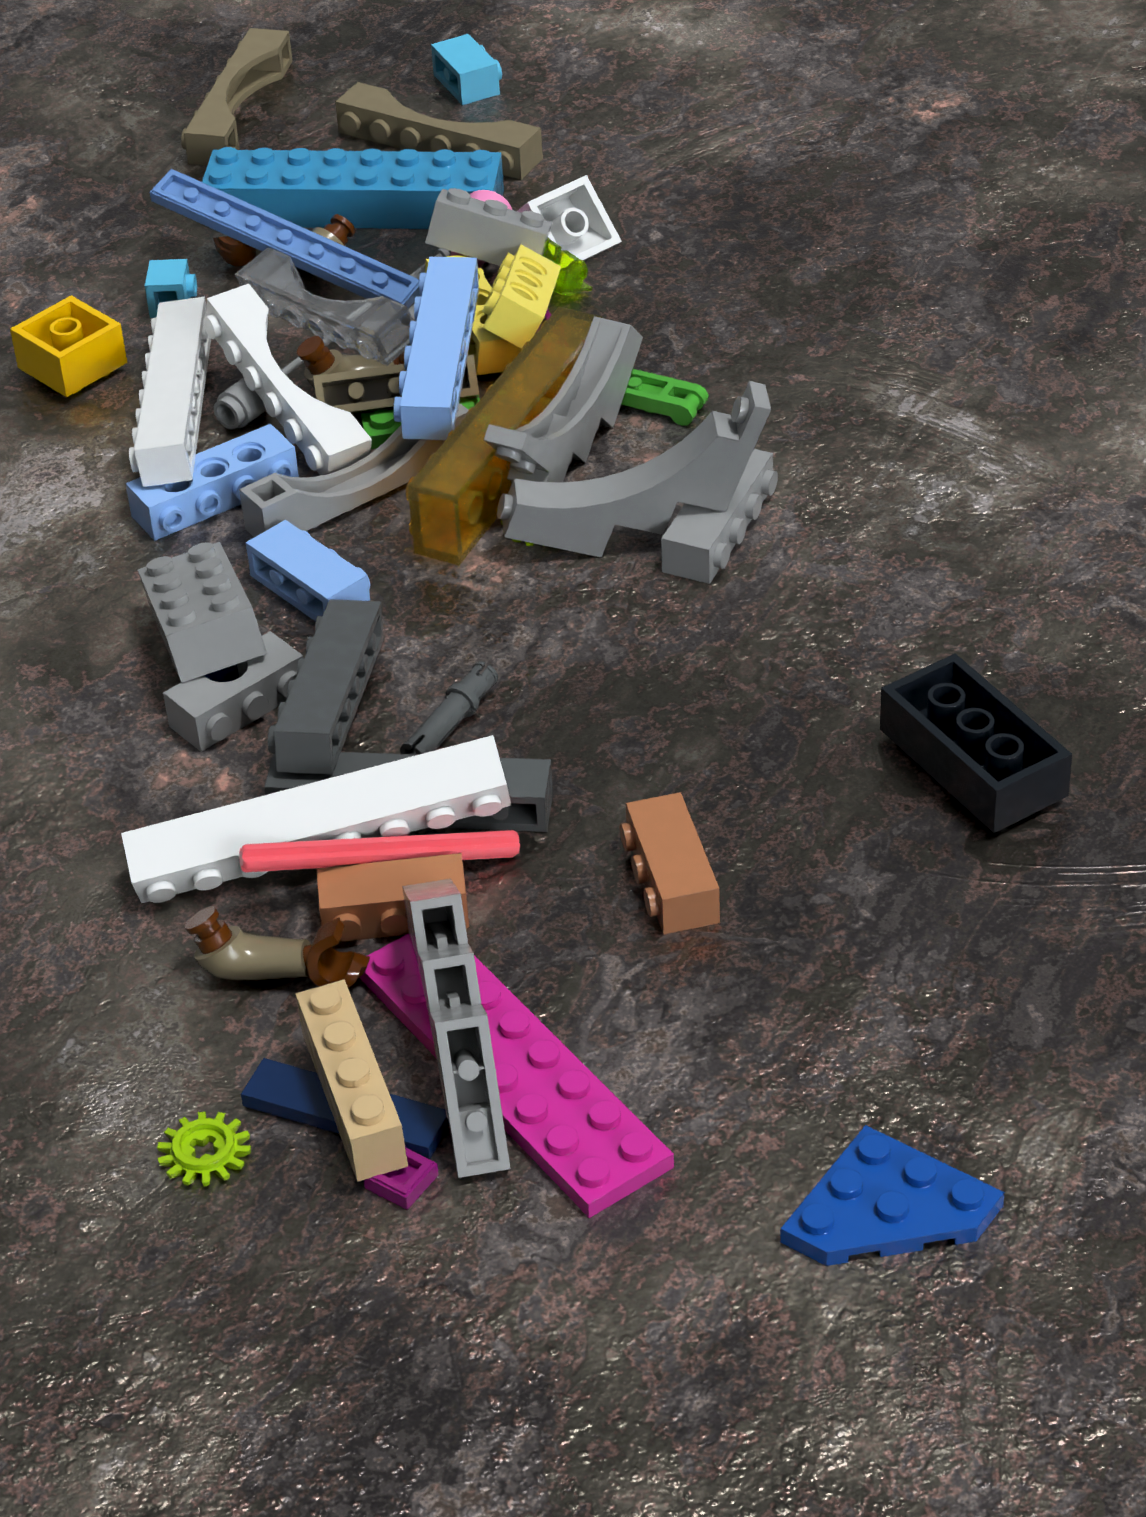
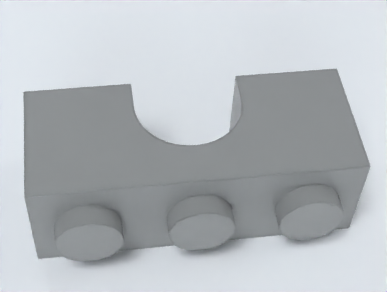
M269 631L262 635L267 654L238 663V679L229 682H215L203 675L183 683L180 682L163 692L169 727L200 752L206 750L279 707L281 702H286L289 681L296 679L299 658H304L303 655Z

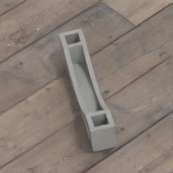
M459 403L452 440L403 439L402 426H400L372 453L347 468L327 475L309 478L289 477L273 473L239 489L245 530L253 537H256L280 522L287 520L300 530L307 531L473 452L470 411Z

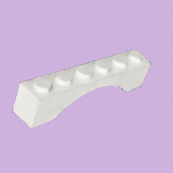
M249 283L207 298L206 316L203 318L207 335L219 343L227 361L231 365L235 364L242 373L247 387L251 391L255 390L262 399L267 413L271 417H276L283 426L286 437L292 444L296 443L303 452L311 470L317 471L320 476L347 468L370 454L372 439L351 412L332 407L311 397L297 387L280 370L271 355L266 340L269 308Z

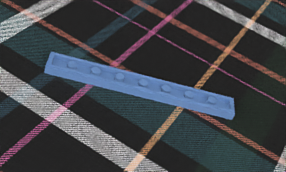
M170 169L150 191L151 201L401 315L414 303L415 297L420 295L419 279L176 170Z

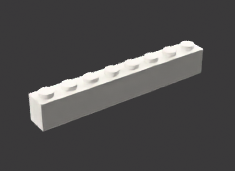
M205 296L161 302L158 305L156 318L151 319L153 335L148 336L150 353L145 354L147 371H142L144 389L139 390L141 408H136L137 427L132 429L134 447L129 448L131 469L133 472H139L143 487L191 481L193 479L211 338L207 335L203 324L207 306Z
M492 735L123 832L121 835L131 883L141 903L149 901L161 903L172 899L179 893L194 889L211 890L220 886L224 881L240 877L256 878L266 874L268 871L243 872L241 870L239 851L245 844L407 836L410 832L429 827L432 829L445 828L453 824L455 820L474 815L485 817L496 814L502 808L511 806V801L494 736Z

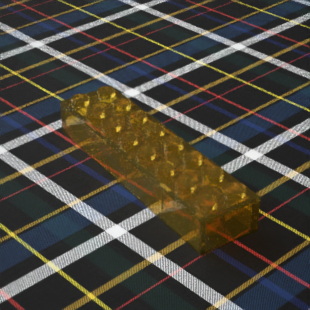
M558 307L550 318L542 323L539 331L533 338L524 344L522 351L512 363L506 365L504 372L493 385L487 388L479 402L469 409L466 417L455 430L449 433L441 447L430 455L427 463L419 473L409 480L406 488V499L409 501L411 520L409 532L413 536L414 554L460 565L495 522L500 497L503 493L508 494L512 482L507 479L510 471V462L495 456L496 450L484 441L488 425L491 424L515 430L530 423L542 413L558 394L572 371L585 343L594 316L600 318L602 316Z

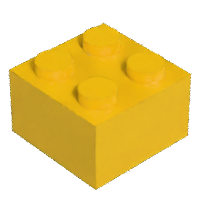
M72 295L10 328L17 367L65 397L78 393L82 388L111 374L112 371L127 363L121 323Z

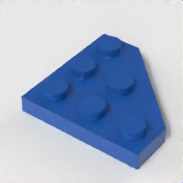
M865 1125L781 1227L780 1243L825 1266L848 1263V1256L878 1251L880 1257L922 1251L924 1243L953 1239L955 1245L976 1242L1004 1205V1192Z

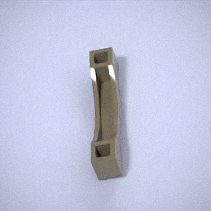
M250 28L243 40L239 41L236 51L231 58H228L226 67L217 76L210 92L206 93L203 103L194 112L193 119L188 127L183 129L181 145L186 150L188 164L207 166L213 150L225 147L240 150L234 112L251 94L284 77L293 62L289 31Z
M357 82L335 101L338 132L400 149H413L417 152H436L442 149L452 150L453 152H473L476 150L501 152L503 175L520 180L543 160L540 127L512 120L469 123L432 118L405 107L391 95L388 89Z

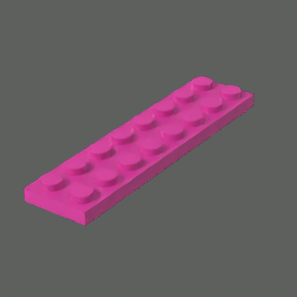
M408 933L367 955L370 957L367 968L359 978L436 1058L419 967L413 943ZM474 955L481 1004L488 1016L504 1129L588 1218L673 1169L674 1153Z

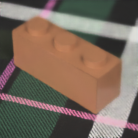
M681 792L626 803V823H622L619 826L620 837L624 851L633 852L631 862L636 883L645 884L644 901L649 917L657 916L663 934L720 923V889Z
M462 853L317 868L321 925L323 926L336 918H340L345 927L339 942L407 935L409 928L402 886L451 878L461 893L466 928H469Z

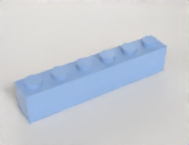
M429 257L427 272H421L419 277L420 296L415 297V321H410L409 341L412 346H405L404 367L407 371H400L399 393L402 397H395L394 420L395 422H401L403 439L452 440L479 294L477 258Z

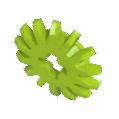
M206 1111L198 1112V1119L191 1122L186 1117L179 1119L182 1126L179 1130L176 1131L168 1127L164 1132L172 1142H158V1151L168 1154L158 1158L159 1165L172 1167L166 1171L170 1179L178 1178L186 1173L182 1182L187 1186L196 1180L198 1174H202V1184L209 1186L211 1180L210 1173L215 1172L219 1178L225 1181L230 1178V1174L224 1166L234 1170L242 1169L244 1161L238 1158L251 1153L250 1145H242L250 1139L248 1130L235 1134L241 1126V1121L236 1118L226 1125L224 1123L226 1113L218 1112L215 1119L206 1118ZM209 1142L213 1143L215 1152L213 1156L204 1154L200 1159L195 1158L194 1146L204 1147Z

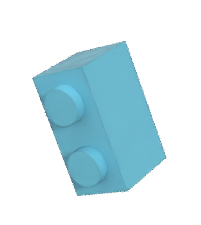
M469 34L431 44L433 75L461 105L500 95L499 80L502 79V69L496 59L494 60L485 51L483 45H479Z

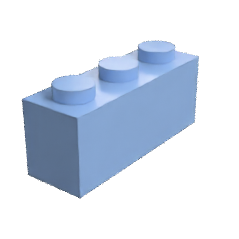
M287 520L280 522L246 542L250 576L314 621H316L317 616H323L329 599L370 601V580L361 568L353 566L340 557L333 549H328L313 539L308 532L300 530Z

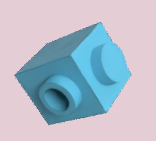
M187 259L149 261L144 286L150 318L157 316L158 305L161 302L189 299L197 296L196 274L189 273Z

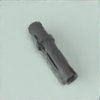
M476 662L459 683L452 684L446 690L445 699L415 733L401 745L400 753L420 755L435 751L465 717L472 716L478 710L481 698L498 681L496 670L491 665H488L484 672L480 674L479 672L485 667V662Z

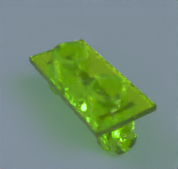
M548 238L543 257L561 266L554 291L567 296H573L575 292L592 291L593 287L583 281L588 275L586 263L569 251L561 250L562 247Z

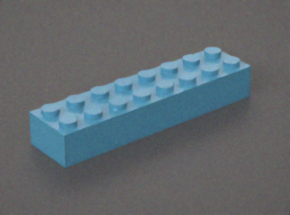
M225 147L212 151L202 180L203 183L303 228H324L326 224H331L330 220L333 215L339 214L348 219L355 228L429 229L434 206L442 189L457 188L469 194L477 190H490L501 196L504 193L501 152H489L487 150L453 152L452 150L442 149L436 152H417L413 149L401 151H380L378 149L345 151L340 148H333L327 151H311L305 148L272 150L264 147L256 150H236L232 147Z

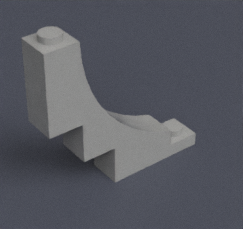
M749 381L743 396H738L735 399L731 415L712 411L696 429L672 448L646 463L626 471L601 478L574 482H536L514 478L508 494L503 493L501 495L497 508V518L502 519L504 537L602 557L615 525L663 535L677 502L726 512L771 411L766 385Z
M451 878L402 886L409 935L413 943L423 985L458 1178L511 1169L488 1016L481 1004L474 952L468 944L461 893Z

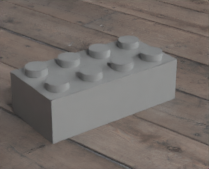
M209 542L200 543L191 547L187 553L172 558L168 556L158 557L148 562L146 567L137 569L152 615L181 683L267 654L253 607L220 542L214 544Z

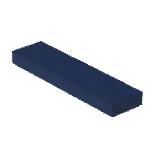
M263 1058L241 1093L243 1106L340 1134L316 1072ZM390 1094L402 1124L405 1147L431 1159L449 1127L446 1110Z

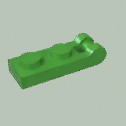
M632 369L621 405L642 409L649 413L670 416L678 425L687 426L696 417L697 410H700L708 401L709 396L706 389L699 384Z

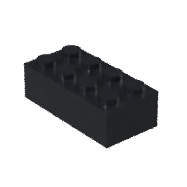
M956 653L881 687L880 730L993 833L1069 796L1072 753Z

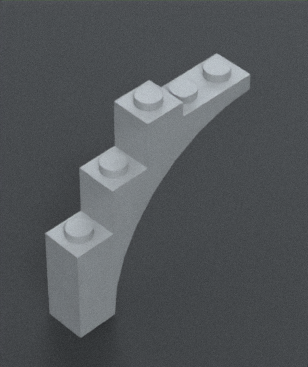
M594 316L585 343L572 371L558 394L545 410L530 423L515 430L491 424L488 425L484 441L496 450L495 456L510 462V471L507 477L509 481L513 482V479L517 478L536 482H563L572 460L586 463L599 425L614 428L643 339L632 325Z

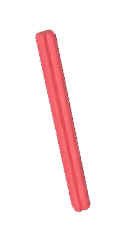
M514 830L259 843L243 845L239 851V863L243 872L316 869L462 853V860L513 858L519 854L520 843L519 835Z

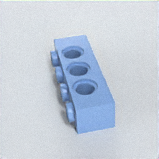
M268 424L196 454L193 479L191 481L147 487L142 486L140 477L125 484L131 517L156 541L241 505L239 489L273 473L289 477H299L295 447L274 426Z

